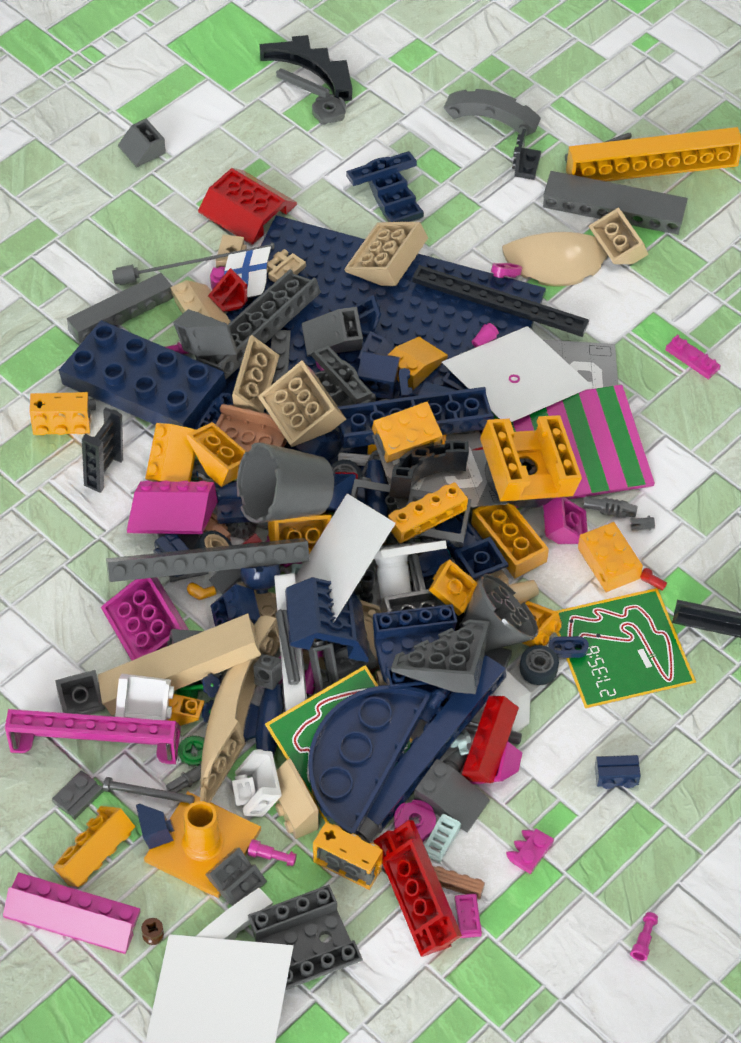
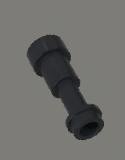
M367 569L359 581L363 591L360 594V600L372 603L374 596L371 591L375 583V573Z

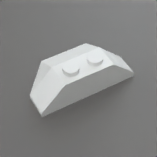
M506 670L507 677L492 696H505L519 707L511 731L520 732L529 724L530 692Z

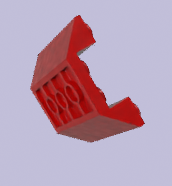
M231 168L208 188L198 213L234 235L244 237V241L254 245L264 235V225L279 211L288 214L297 205V202L246 171Z

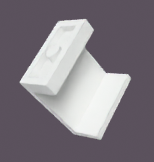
M261 749L253 750L235 771V774L237 776L247 774V776L253 777L255 795L243 807L244 816L263 817L282 795L273 753Z

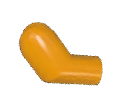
M193 582L187 585L188 594L198 600L216 595L214 586L202 588Z

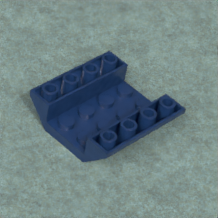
M311 577L286 587L285 597L290 646L310 650L315 638L347 645L349 659L368 663L369 655L363 606L354 591L336 618L333 617L335 613L331 611V607L334 605V603H331L333 599L329 595L332 589H329L331 581Z
M453 604L373 614L374 645L383 681L390 689L428 684L392 672L391 667L396 654L402 651L405 655L414 651L415 645L426 640L432 643L439 639L438 634L451 628L455 631L457 619Z

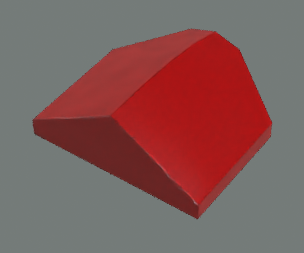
M230 268L209 293L208 297L223 312L241 309L247 302V283Z

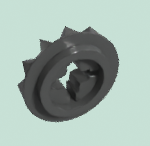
M245 522V525L242 524L239 527L238 523L226 524L227 531L236 538L249 537L257 528L254 522Z

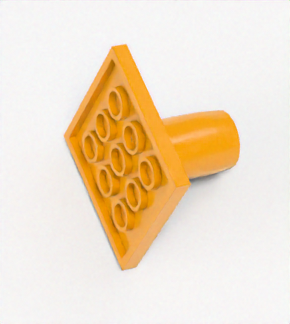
M187 791L186 794L194 796L195 801L191 804L180 802L170 817L175 831L172 832L174 841L149 849L144 857V862L219 899L221 894L205 874L235 848L240 847L246 856L252 839L256 840L261 832V826L211 802L200 801L199 796Z

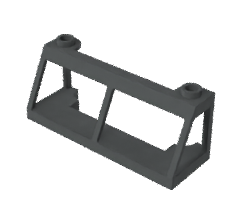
M360 477V479L354 480L351 496L357 499L359 487L390 493V485L371 482L370 478ZM411 489L408 504L413 502L414 497L423 498L426 494L433 492ZM468 499L460 534L428 529L415 537L435 541L446 540V544L450 541V544H454L453 547L462 548L465 541L471 499Z

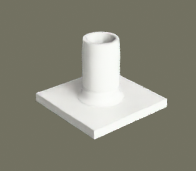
M446 540L397 543L381 546L374 557L376 565H378L377 574L381 602L385 596L411 592L409 567L407 564L409 554L446 549Z

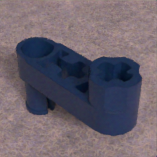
M221 393L214 398L202 413L193 429L197 430L211 422L216 424L221 415L220 406L222 404L233 405L231 394Z

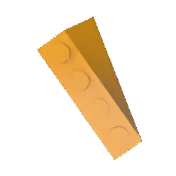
M100 806L97 810L99 815L87 822L88 829L77 835L75 838L76 844L68 847L53 866L68 886L80 887L84 885L88 880V876L93 871L98 870L106 857L112 855L117 850V846L131 835V831L136 826L121 808Z

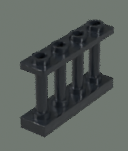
M107 407L103 410L104 424L95 437L85 434L82 438L84 486L99 493L104 489V473L112 461L115 460L120 463L123 461L122 414L117 410Z

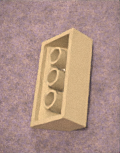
M185 280L170 287L175 303L182 314L190 309L227 324L231 322L225 312L208 297L211 291L207 285Z
M253 335L249 337L232 394L233 405L238 408L263 413L265 407L258 396L271 386L280 355Z

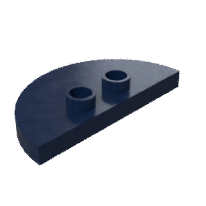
M388 685L367 688L338 703L324 717L314 734L310 746L308 769L314 799L323 815L331 824L338 825L349 834H358L427 709L428 703L431 700V693L411 686L390 689Z

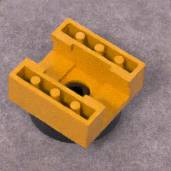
M560 415L538 417V427L535 431L514 432L510 418L487 420L480 437L487 459L485 477L491 490L499 497L500 502L506 501L519 508H536L546 505L555 497L574 495L582 476Z

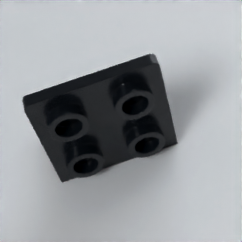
M523 129L522 134H518L516 145L518 147L515 146L513 157H516V159L513 160L512 169H515L514 177L535 180L541 151L525 148L526 129Z

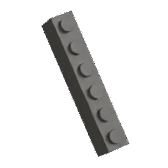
M159 273L68 317V330L76 341L81 344L101 320L114 326L121 325L164 302H168L173 298L170 288L172 285L162 273Z

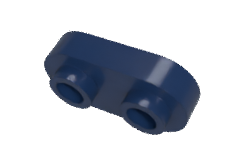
M565 636L552 638L549 641L548 647L554 650L558 658H581L587 654L589 644L583 637Z

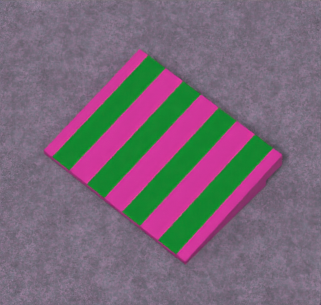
M623 385L584 390L511 422L514 432L535 431L538 427V417L561 416L582 476L574 495L565 497L568 500L651 487L655 484ZM493 413L494 419H500Z

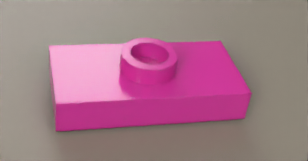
M476 894L455 895L457 922L462 934L460 938L481 937L482 930Z

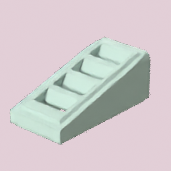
M445 814L441 815L424 845L429 858L439 863L441 862L460 831L461 823ZM441 831L445 833L446 835H448V837L440 834L439 832ZM437 839L445 844L442 845L434 840ZM433 846L441 851L440 853L432 850L430 847Z

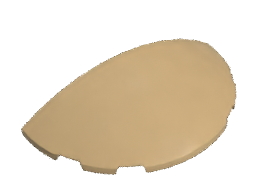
M573 232L541 233L520 238L502 246L506 261L522 267V277L526 279L531 277L538 280L539 284L561 287L581 283L583 278L589 275L594 276L601 269L602 263L607 258V253L596 237Z

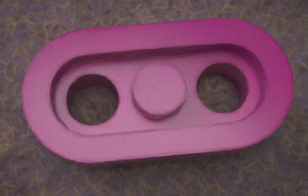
M493 263L491 272L498 278H504V276L516 278L521 275L522 267L513 263Z

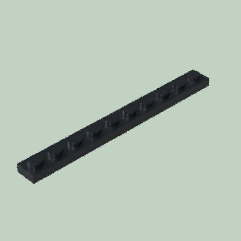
M421 265L418 266L412 277L413 283L580 337L584 336L589 325V319Z

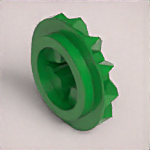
M189 736L182 740L178 746V756L181 761L187 763L188 766H198L201 764L205 738ZM192 746L198 751L196 757L191 753Z

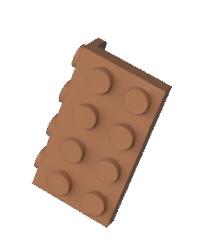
M222 404L220 406L221 415L215 425L246 452L251 450L252 444L258 442L280 447L286 445V438L269 414L242 409L233 405Z

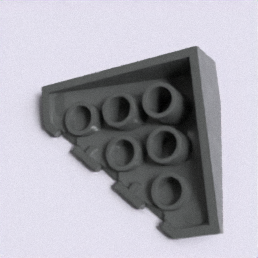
M467 620L463 622V628L454 631L452 628L438 634L439 639L432 643L426 640L415 645L414 651L405 655L403 651L396 654L391 671L453 692L476 694L490 621Z

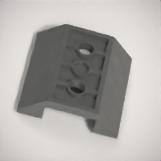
M330 885L248 915L255 942L294 945L285 990L363 961L355 940H350L337 911V901ZM327 934L332 939L324 943L319 938L321 935Z

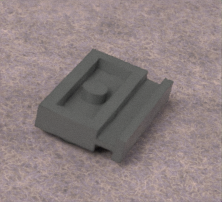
M81 770L52 798V802L65 813L70 814L75 820L104 792L103 787L99 786L95 780Z

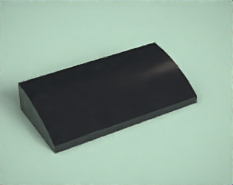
M677 599L672 623L741 638V613Z

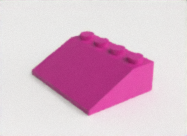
M140 481L134 492L127 533L203 534L218 502L214 482Z
M157 577L132 581L101 606L102 611L131 661L167 647L171 629L189 630Z

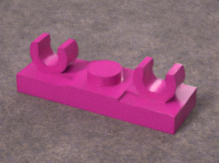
M678 334L666 346L665 350L708 380L720 370L721 365L715 359L709 358L708 354H704L693 345H690L686 339H681Z

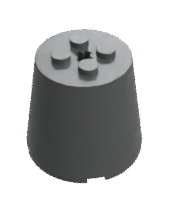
M259 442L252 444L251 450L244 453L237 474V497H241L243 505L240 508L249 521L262 523L323 514L329 507L334 491V476L329 462L324 457Z

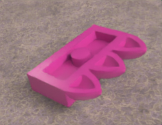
M538 829L534 831L522 830V835L527 841H514V845L519 852H506L510 862L529 874L533 873L554 842L552 837Z

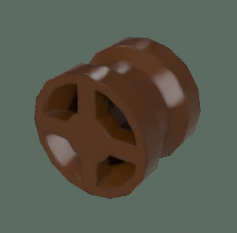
M148 918L142 923L143 940L149 945L159 944L164 938L162 922L157 918Z

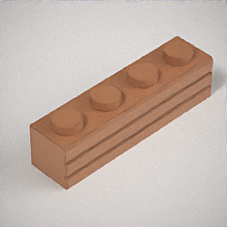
M433 866L441 887L465 895L476 894L477 899H481L485 882L481 879H473L466 874L461 875L453 870L448 871L443 867Z

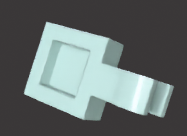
M466 729L450 746L451 748H458L461 756L469 754L466 744L471 743V739Z

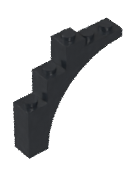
M308 35L292 36V41L259 44L260 61H280L301 66L319 76L328 85L334 97L338 99L341 97L344 101H352V84L347 60L330 61L328 48L311 49Z

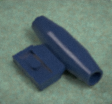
M373 459L368 461L365 477L370 478L371 482L388 485L381 460ZM359 487L357 500L383 516L388 517L389 509L385 502L388 492Z
M237 480L222 487L215 482L218 500L216 505L218 524L251 522L241 511L240 507L243 504L241 497H237Z
M277 684L273 690L264 689L259 706L250 703L243 734L245 742L256 738V750L271 751L273 758L278 745L265 723L283 713V694L280 684Z

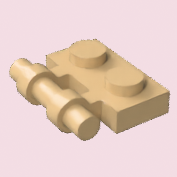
M284 249L281 252H277L273 256L274 258L268 261V278L276 282L289 269L293 270V274L297 275L306 267V262L293 253L287 257L288 251Z

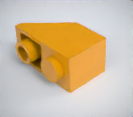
M173 694V699H169L168 705L172 707L171 719H167V721H176L180 726L198 721L205 701Z

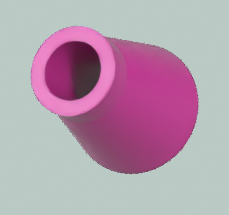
M484 324L471 342L475 348L496 339L499 332L493 324Z

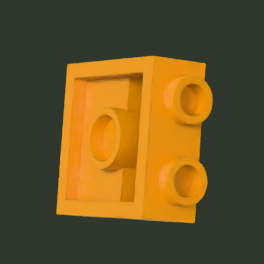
M449 559L436 572L433 577L434 582L430 586L429 591L445 605L453 604L454 611L459 616L469 604L477 582Z
M527 601L525 604L536 620L538 635L533 640L522 642V644L529 647L534 645L546 646L549 642V637L561 629L562 622L559 613Z

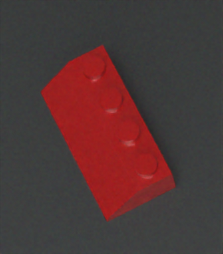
M489 696L461 774L469 782H494L519 709L517 705L505 696Z

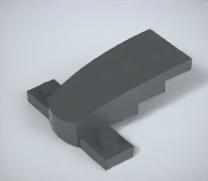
M329 346L313 351L312 357L324 369L315 373V375L336 405L347 397L355 404L371 399L372 392L359 379L356 370L349 363L341 360Z

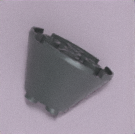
M485 574L479 578L463 619L459 623L460 627L463 628V622L467 620L490 621L485 653L533 640L538 635L536 620L524 602L520 604L513 596L516 592L501 579L491 574Z

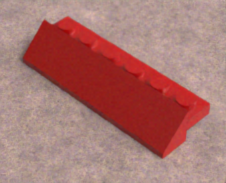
M408 820L395 830L386 831L373 840V842L383 850L382 864L421 957L452 947L451 943L462 937V934L414 820Z

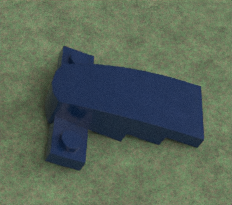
M410 151L392 157L377 158L366 165L346 171V177L353 186L366 182L369 183L373 196L388 222H411L424 217V211L417 204L416 196L408 188V181L399 173L400 171L417 166V160Z

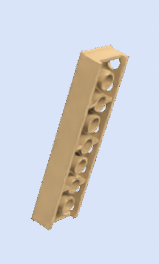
M249 614L98 674L103 706L105 705L111 716L115 715L118 684L121 674L170 679L171 686H174V690H177L203 679L210 673L214 675L261 656L254 631L255 627L250 620Z

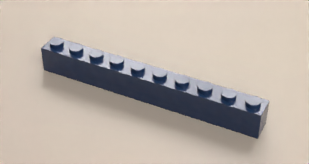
M485 655L476 694L452 692L448 698L449 701L445 706L442 705L437 710L436 717L432 722L429 721L424 726L423 733L413 739L410 749L406 753L403 752L397 765L392 770L367 816L379 827V833L383 831L394 817L396 809L412 795L436 759L440 760L484 706L488 697L492 696L507 677L505 667Z

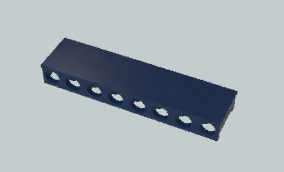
M486 387L339 406L338 408L346 418L345 421L338 425L342 447L345 449L374 445L375 442L372 436L374 433L370 430L374 420L424 402H428L442 435L482 430L485 428L487 420L494 419L486 395Z

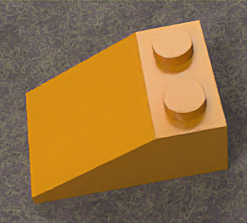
M421 337L396 346L388 354L400 357L398 381L400 369L407 368L410 370L408 387H412V390L448 358L446 353Z
M213 422L187 434V440L210 478L221 487L237 479L239 465L246 452L241 446Z

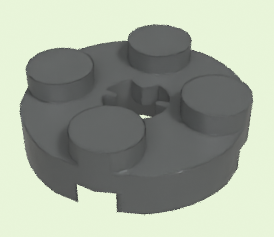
M330 94L325 99L319 96L312 104V114L319 120L320 124L334 123L345 118L346 103L341 97L338 99L333 94Z

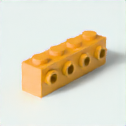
M455 482L444 485L440 490L428 493L422 499L410 502L406 507L391 512L388 515V519L395 522L391 533L401 544L466 511L468 498Z

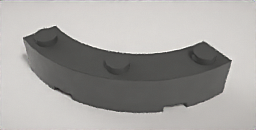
M476 89L475 91L461 90L451 93L443 107L453 119L464 116H484L510 126L520 135L522 130L526 129V136L536 132L541 117L530 107L517 103V99L500 92L485 89Z

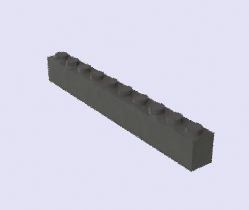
M305 538L106 558L107 575L109 582L305 562L309 561L308 541Z

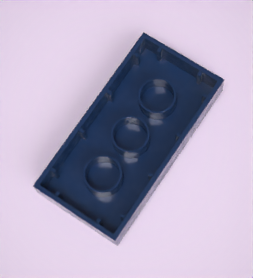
M102 320L59 369L62 384L79 392H88V396L154 425L156 423L173 424L191 429L195 427L196 422L209 403L227 387L223 371Z

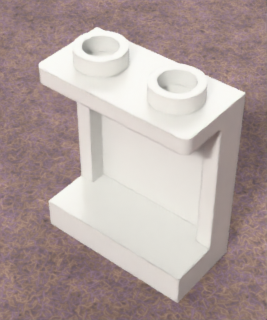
M121 674L118 684L115 717L153 720L171 719L172 707L168 706L169 699H173L174 686H171V680Z

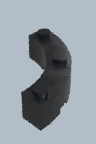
M445 441V444L435 446L434 443H429L405 453L400 458L399 463L394 466L389 497L398 499L409 498L412 487L420 479L431 474L445 471H466L469 455L468 441Z

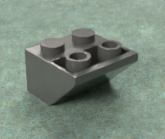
M147 118L131 125L118 144V147L135 167H139L166 154L164 137Z

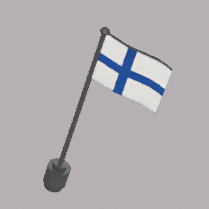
M270 242V245L139 271L138 267L134 268L132 264L117 267L116 270H112L115 284L124 285L137 282L136 278H140L139 274L228 257L224 275L232 268L247 283L248 299L258 297L264 293L267 282V263L271 248L274 249L275 245Z

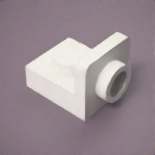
M247 774L235 776L234 781H231L236 806L246 805L255 795L253 777L248 778Z

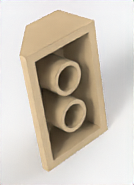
M619 207L588 226L613 264H634L649 255L643 241Z
M288 759L276 770L282 796L276 801L275 808L278 815L284 817V825L289 834L292 833L294 838L298 839L318 830V808L292 760Z

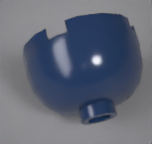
M279 564L241 568L242 582L247 588L256 590V594L268 593V589L275 587V575H280Z

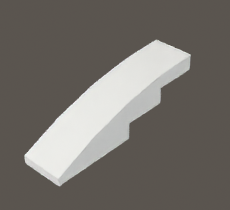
M258 888L226 910L195 937L234 940L237 937V933L250 926L249 914L273 905V902Z

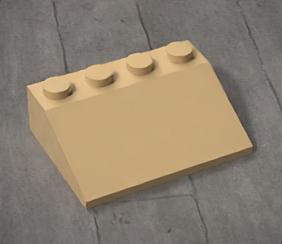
M377 222L344 270L347 273L381 286H396L427 241L428 236L420 222Z
M300 361L258 396L292 447L331 432L346 420L315 373L303 361Z

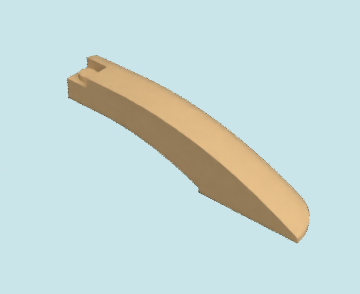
M261 616L254 625L258 648L261 655L266 654L274 657L280 647L277 620L271 616ZM261 656L227 669L211 709L204 739L201 762L200 801L211 802L246 745L243 736L250 703L257 688V685L254 683L253 665Z

